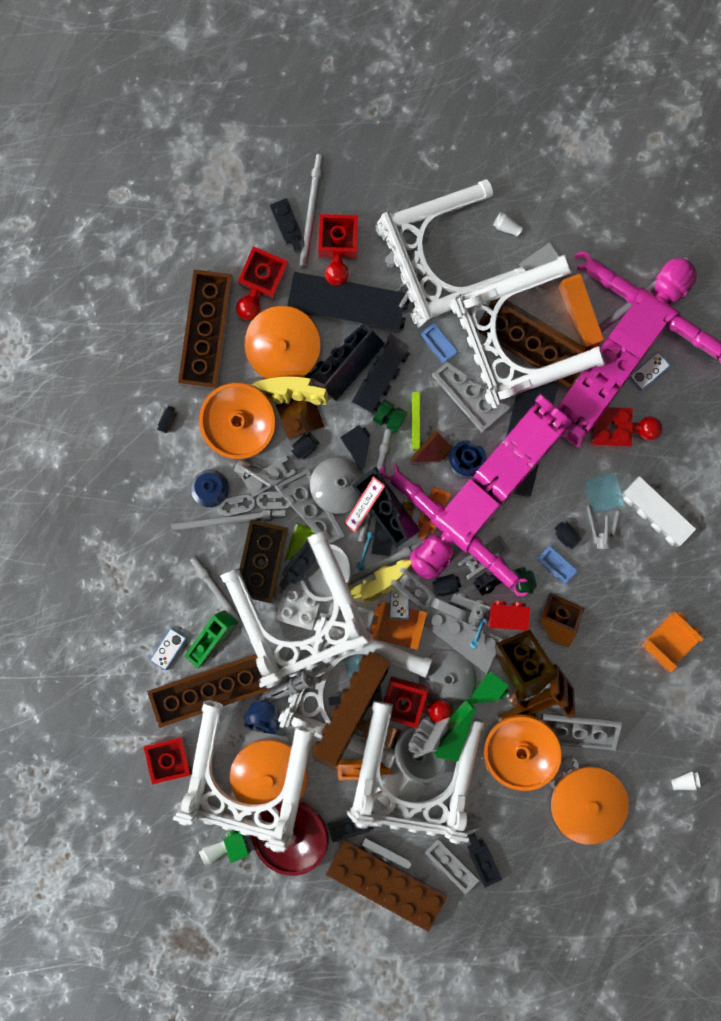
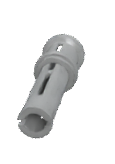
M305 671L301 676L292 677L288 683L264 693V701L273 703L292 693L299 694L305 688L314 687L315 678L310 671Z

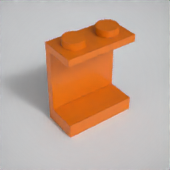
M382 601L381 605L377 604L375 615L378 616L377 623H372L370 634L374 635L373 639L418 650L427 612L409 608V620L389 619L390 603Z
M672 612L641 644L668 672H673L677 668L676 664L698 642L703 640L700 636L702 632L694 625L691 627L687 623L688 619L681 612L678 614Z

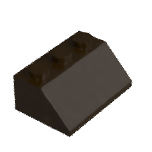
M530 629L496 643V658L522 700L540 693L558 675V672Z

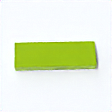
M413 392L412 450L418 451L420 448V392Z

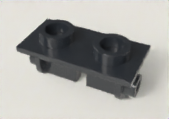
M484 572L473 582L481 596L491 593L497 585L503 583L494 574L489 576L487 572Z

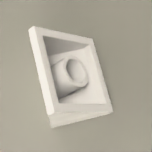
M396 764L392 767L391 774H387L382 781L392 795L410 802H416L427 787L423 783H417L407 778ZM386 796L377 798L386 807L389 806V799ZM395 803L393 812L403 816L402 810L397 808V803Z

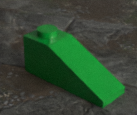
M226 610L214 614L184 657L199 669L230 635L238 622Z
M466 700L451 716L447 724L448 729L441 736L439 747L433 752L437 758L459 761L476 710L470 701Z

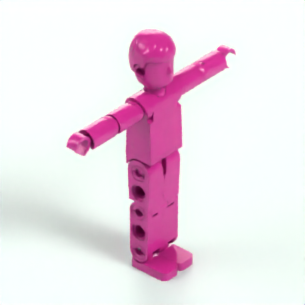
M579 252L575 255V259L584 258L587 260L585 265L577 266V270H587L586 274L633 305L600 348L606 365L584 370L557 407L574 421L569 428L566 427L567 430L562 436L578 448L582 446L586 435L592 430L640 362L664 332L665 328L668 327L670 331L676 332L691 342L696 348L702 349L718 360L719 358L721 364V341L681 316L680 311L667 304L668 302L676 303L682 297L685 298L688 291L696 283L697 272L689 260L674 258L668 261L655 279L657 281L654 288L657 295H654L645 288H638L619 274L617 275L594 258L591 260L588 253Z
M542 395L537 397L535 400L537 403L528 411L479 468L473 479H470L446 508L432 500L419 484H414L402 472L400 473L398 465H394L395 473L390 477L386 474V467L382 466V476L391 480L390 483L432 519L430 522L442 532L440 537L431 535L427 539L424 538V541L410 555L412 569L420 577L425 579L438 577L450 564V558L453 555V549L450 545L455 543L465 553L469 552L487 569L489 568L508 588L511 589L513 587L516 595L526 596L529 594L521 593L517 589V585L520 582L528 580L520 579L521 577L506 565L502 557L496 556L483 544L481 538L476 536L567 430L566 427L569 428L574 422Z

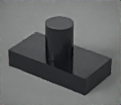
M376 520L371 554L390 556L392 541Z

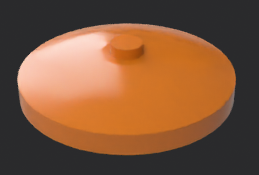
M274 306L259 313L250 323L245 335V352L251 366L266 379L303 377L312 370L319 359L321 336L315 322L302 310L292 306Z
M232 382L221 385L207 396L200 409L199 426L204 440L215 452L227 458L245 459L258 454L268 445L275 432L276 415L270 399L260 389L247 383Z
M513 715L499 721L489 732L484 746V759L489 772L499 783L514 790L530 791L543 787L557 774L562 759V747L556 732L543 720L530 715Z
M260 739L242 748L236 755L230 770V785L236 799L241 803L251 805L264 804L276 799L284 788L292 746L277 739ZM307 768L305 769L299 801L301 800L307 785Z
M595 766L580 767L567 773L556 785L551 799V812L557 827L569 839L581 844H598L612 838L624 825L629 810L628 795L621 781L611 772Z

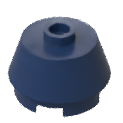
M469 440L459 442L449 453V461L453 473L463 479L474 477L475 473L486 462V453L483 447L469 443Z
M204 470L198 473L192 481L191 494L194 500L201 506L216 507L223 503L228 496V481L219 471Z
M268 701L253 702L244 715V726L252 731L254 727L257 730L263 731V733L276 734L281 724L278 721L280 710Z

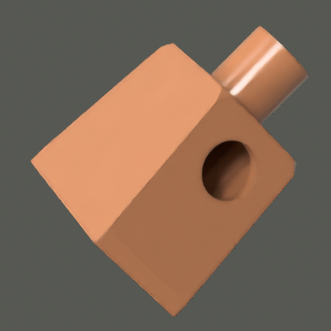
M369 718L368 721L362 719L357 729L363 732L362 737L368 738L372 718ZM388 725L384 746L395 748L401 729Z

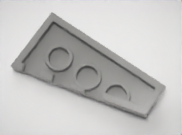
M448 362L432 374L433 378L481 433L511 408L501 402L497 408L493 409L492 405L487 403L485 397L487 392L481 388L482 386L468 379L465 374Z
M309 469L275 485V489L315 534L326 530L329 544L344 537L334 515L323 510L314 501L310 492L311 473Z
M431 608L424 624L429 630L487 674L496 654V643L501 642V638L482 630L478 639L479 645L474 649L470 646V643L475 639L479 628L434 608Z

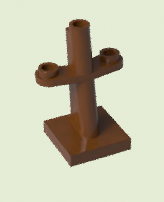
M556 663L553 666L558 675L550 682V688L527 701L521 699L517 690L512 692L509 699L512 706L516 707L498 715V721L513 715L537 717V713L554 705H559L568 718L576 716L574 687Z

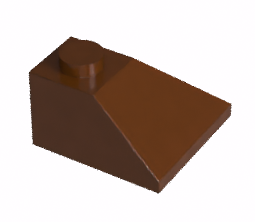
M292 398L289 404L281 403L276 405L289 441L325 427L317 405L309 401H296Z
M435 430L412 456L409 463L411 465L435 464L441 460L445 462L449 458L452 446Z
M549 593L540 620L550 639L569 648L578 632L585 608Z

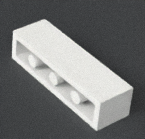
M640 476L621 494L624 497L623 501L630 507L633 505L638 510L637 514L642 519H648L652 523L651 527L656 532H662L666 536L665 540L671 546H681L696 530Z

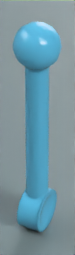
M373 532L367 533V541L361 560L356 565L358 570H363L365 567L363 563L370 541L374 537Z
M486 616L482 617L475 639L470 643V646L474 649L478 647V639L484 624L488 622Z

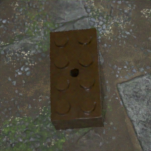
M250 519L239 571L253 600L273 603L289 528ZM261 558L265 559L266 561L265 565L260 566L258 564V561Z

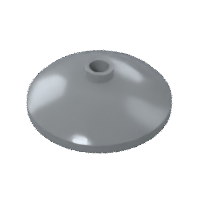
M332 457L326 459L314 469L311 475V495L316 504L327 512L333 514L351 512L360 499L352 485L364 476V473L355 462L347 458ZM338 480H342L344 485H338Z
M330 544L345 581L349 586L352 578L350 558L343 549ZM316 559L300 579L302 587L306 594L314 600L321 602L333 601L331 590Z
M450 650L440 651L431 655L429 658L432 659V663L426 678L419 675V684L428 686L426 699L431 703L437 700H445L453 708L462 705L472 696L476 687L477 678L472 663L462 654ZM450 676L452 678L451 683H446L445 677Z
M410 727L404 730L397 739L395 746L397 764L402 773L410 780L423 784L433 782L444 773L448 760L437 758L433 752L421 755L415 759L413 757L415 753L408 750V745L417 728Z

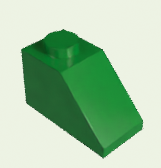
M489 671L468 701L472 704L498 701L499 698L503 700L509 692L507 689L509 685Z
M231 830L226 833L227 836L224 837L223 841L230 863L250 855L251 849L245 835L237 830Z

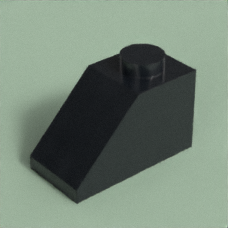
M358 425L341 436L340 440L359 468L363 470L365 469L370 444L368 438L371 435L365 427L361 428Z

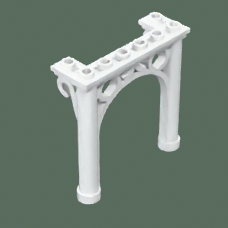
M487 179L478 182L477 185L394 214L385 212L377 222V234L379 237H382L383 241H387L388 247L393 250L395 255L394 262L397 267H400L402 282L407 285L409 290L408 297L411 302H414L415 308L412 310L411 318L413 323L417 324L418 329L422 328L430 318L451 311L450 303H452V298L457 294H467L526 272L523 267H519L467 287H456L440 280L431 271L425 260L422 240L428 223L440 215L492 198L493 190ZM425 219L420 229L416 228L414 225H410L412 223ZM405 230H409L417 236L415 244L410 245L405 242L403 237ZM416 248V251L413 253V261L410 262L406 250H414ZM414 270L419 271L422 276L426 274V277L418 282ZM429 281L437 286L436 295L429 296L425 292L423 286L425 282ZM442 289L453 293L445 297L439 298Z
M566 255L557 257L555 261L470 293L457 294L452 298V303H450L454 314L457 313L458 318L462 317L460 322L464 330L467 329L469 335L467 337L468 344L471 348H474L476 353L474 355L475 362L482 369L481 378L484 384L487 383L489 387L485 394L487 403L491 404L493 409L497 408L502 400L595 366L601 367L606 365L603 353L598 346L541 368H528L514 362L505 353L498 340L496 320L503 302L513 294L571 274V267ZM500 298V300L495 305L494 310L487 305H483L487 302ZM482 309L491 315L490 323L485 326L478 322L476 316L477 312ZM490 328L491 332L487 333V341L483 343L478 329L488 330ZM486 351H492L496 356L500 355L501 358L496 359L491 366ZM499 362H504L511 366L508 377L503 378L499 376L496 370V365ZM515 370L527 373V375L512 380Z
M326 530L308 537V540L331 590L334 608L331 619L326 627L311 638L301 641H287L272 635L264 627L239 568L221 575L222 581L226 583L258 656L256 660L257 666L263 675L260 679V687L266 685L267 688L273 687L283 681L282 677L298 675L300 673L299 670L305 667L307 670L318 666L317 662L322 660L324 663L335 659L334 655L341 653L343 656L352 652L354 648L356 651L364 649L367 645L371 644L370 640L374 638V635L370 634L365 627L328 542ZM340 609L346 620L345 622L336 620ZM333 626H341L345 630V636L335 640L330 636V630ZM325 635L326 640L334 646L320 651V643L324 640L322 636ZM268 640L278 645L274 654ZM284 646L294 651L293 659L283 661L280 658L279 653ZM298 647H300V650H308L312 655L298 660L300 655Z
M322 617L321 620H317L314 627L315 635L326 627L329 622L328 618ZM333 626L330 630V636L335 640H339L345 636V630L341 626ZM325 635L322 636L324 640L320 643V651L325 650L330 644L328 641L325 642ZM371 639V644L367 645L364 649L359 651L355 649L343 656L339 653L337 658L326 662V664H330L328 667L324 666L320 671L314 672V668L307 670L305 667L303 672L310 671L315 678V690H318V694L315 692L304 694L306 688L299 694H290L288 699L290 706L286 710H282L278 720L281 722L279 727H293L296 729L297 726H307L315 730V737L322 739L321 732L325 723L310 717L321 712L325 722L331 723L332 720L329 718L324 706L325 684L333 668L349 656L368 654L371 651L390 661L391 664L417 673L425 678L430 669L432 659L427 657L424 659L384 642ZM309 696H314L319 705L312 713H308L304 709V703ZM354 734L347 749L364 756L367 739ZM384 746L381 763L384 764L383 766L391 769L395 759V749Z
M204 701L202 723L189 790L184 796L181 809L174 815L173 820L179 821L181 825L186 826L192 825L196 820H202L205 824H216L222 826L225 830H237L243 835L258 836L260 840L267 841L266 847H270L271 850L275 852L285 851L296 837L294 836L293 828L311 740L314 739L315 730L307 726L296 727L284 788L276 799L259 805L241 803L226 795L214 780L211 764L223 705L215 701ZM207 780L208 785L211 788V791H208L206 794H204L205 784ZM216 795L221 801V807L215 808L210 806L207 798ZM283 799L281 813H279L274 806ZM227 805H229L228 809H230L234 815L227 814L222 811L226 808ZM268 810L274 816V822L268 823L263 821L260 813ZM253 812H256L254 814L255 821L244 818V816L252 815Z
M373 701V715L353 808L347 812V815L356 823V826L361 828H368V826L382 827V824L390 825L389 827L395 830H401V827L408 828V831L413 833L426 831V834L431 836L444 834L446 838L450 839V842L461 844L462 841L468 842L469 838L467 833L464 832L467 823V814L464 812L480 734L481 730L484 729L485 722L472 719L449 787L434 799L423 802H410L392 795L381 780L380 762L393 705ZM374 781H376L381 791L372 795ZM451 795L448 809L442 802ZM386 796L389 799V806L386 809L375 808V800ZM395 803H397L396 807L402 810L403 816L390 814L394 810ZM438 804L443 809L442 816L438 819L430 818L428 815L429 809ZM421 808H423V816L426 820L412 818L415 813L422 812Z

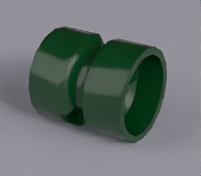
M384 399L372 421L381 426L385 424L388 430L396 434L408 412L400 407L394 408L393 403Z

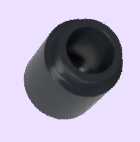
M167 404L164 407L160 406L153 421L155 423L153 428L168 433L178 414L174 412L176 408Z
M309 432L292 445L293 450L291 452L298 460L300 458L305 460L317 449L320 443Z
M561 521L554 528L556 531L554 535L566 547L573 549L582 540L579 536L580 533L568 521L565 523Z
M454 573L436 578V581L432 582L436 597L459 592L458 588L462 587L459 576L455 577Z

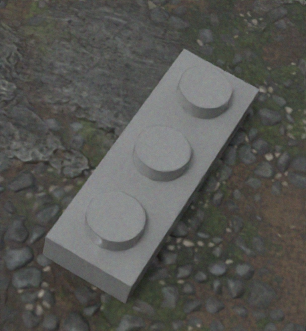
M439 839L424 852L465 895L479 882V879Z

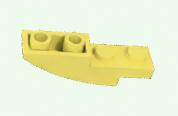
M276 377L250 384L260 389L271 401L277 404H289L291 398L296 401H309L315 405H327L329 401L327 390L314 387L311 379Z
M411 560L398 561L396 565L391 567H380L378 571L374 572L375 580L367 579L360 585H349L348 588L353 599L362 598L364 603L367 604L388 594L396 588L391 584V581L399 582L404 575L399 571L401 567L410 573L413 571Z

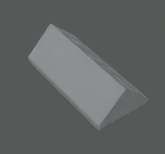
M541 713V720L552 727L561 745L616 751L622 722L576 716L568 718L566 715Z

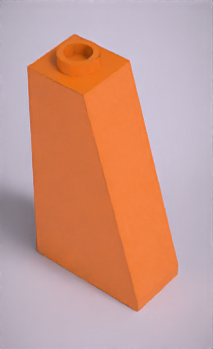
M579 273L562 280L558 288L582 346L587 349L589 348V350L598 346L601 347L600 343L604 339L581 274Z

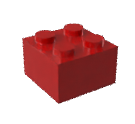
M493 601V604H489L491 608L488 612L487 628L529 631L530 607H526V603L513 602L512 606H508L505 601Z
M184 736L143 746L152 785L187 777L192 774Z

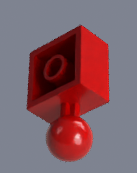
M320 214L318 254L319 258H332V263L326 267L325 278L333 286L343 285L349 278V270L343 263V259H357L358 215Z
M252 247L238 279L240 286L250 289L248 296L242 297L237 302L236 311L240 318L253 320L260 313V303L258 301L260 295L275 299L289 267L287 260L257 247ZM266 270L267 275L262 277L259 272Z
M608 407L591 430V447L630 448L632 447V434H639L647 441L656 440L662 434V423L653 416L643 418L640 423L633 422V408ZM611 423L613 424V426L616 427V429L613 430V432H611V429L607 427Z
M393 676L390 677L383 701L393 705L389 721L417 728L421 713L428 714L431 720L437 723L451 718L454 711L452 705L445 700H437L433 703L425 702L428 686ZM402 699L407 700V702H405V705L401 704Z

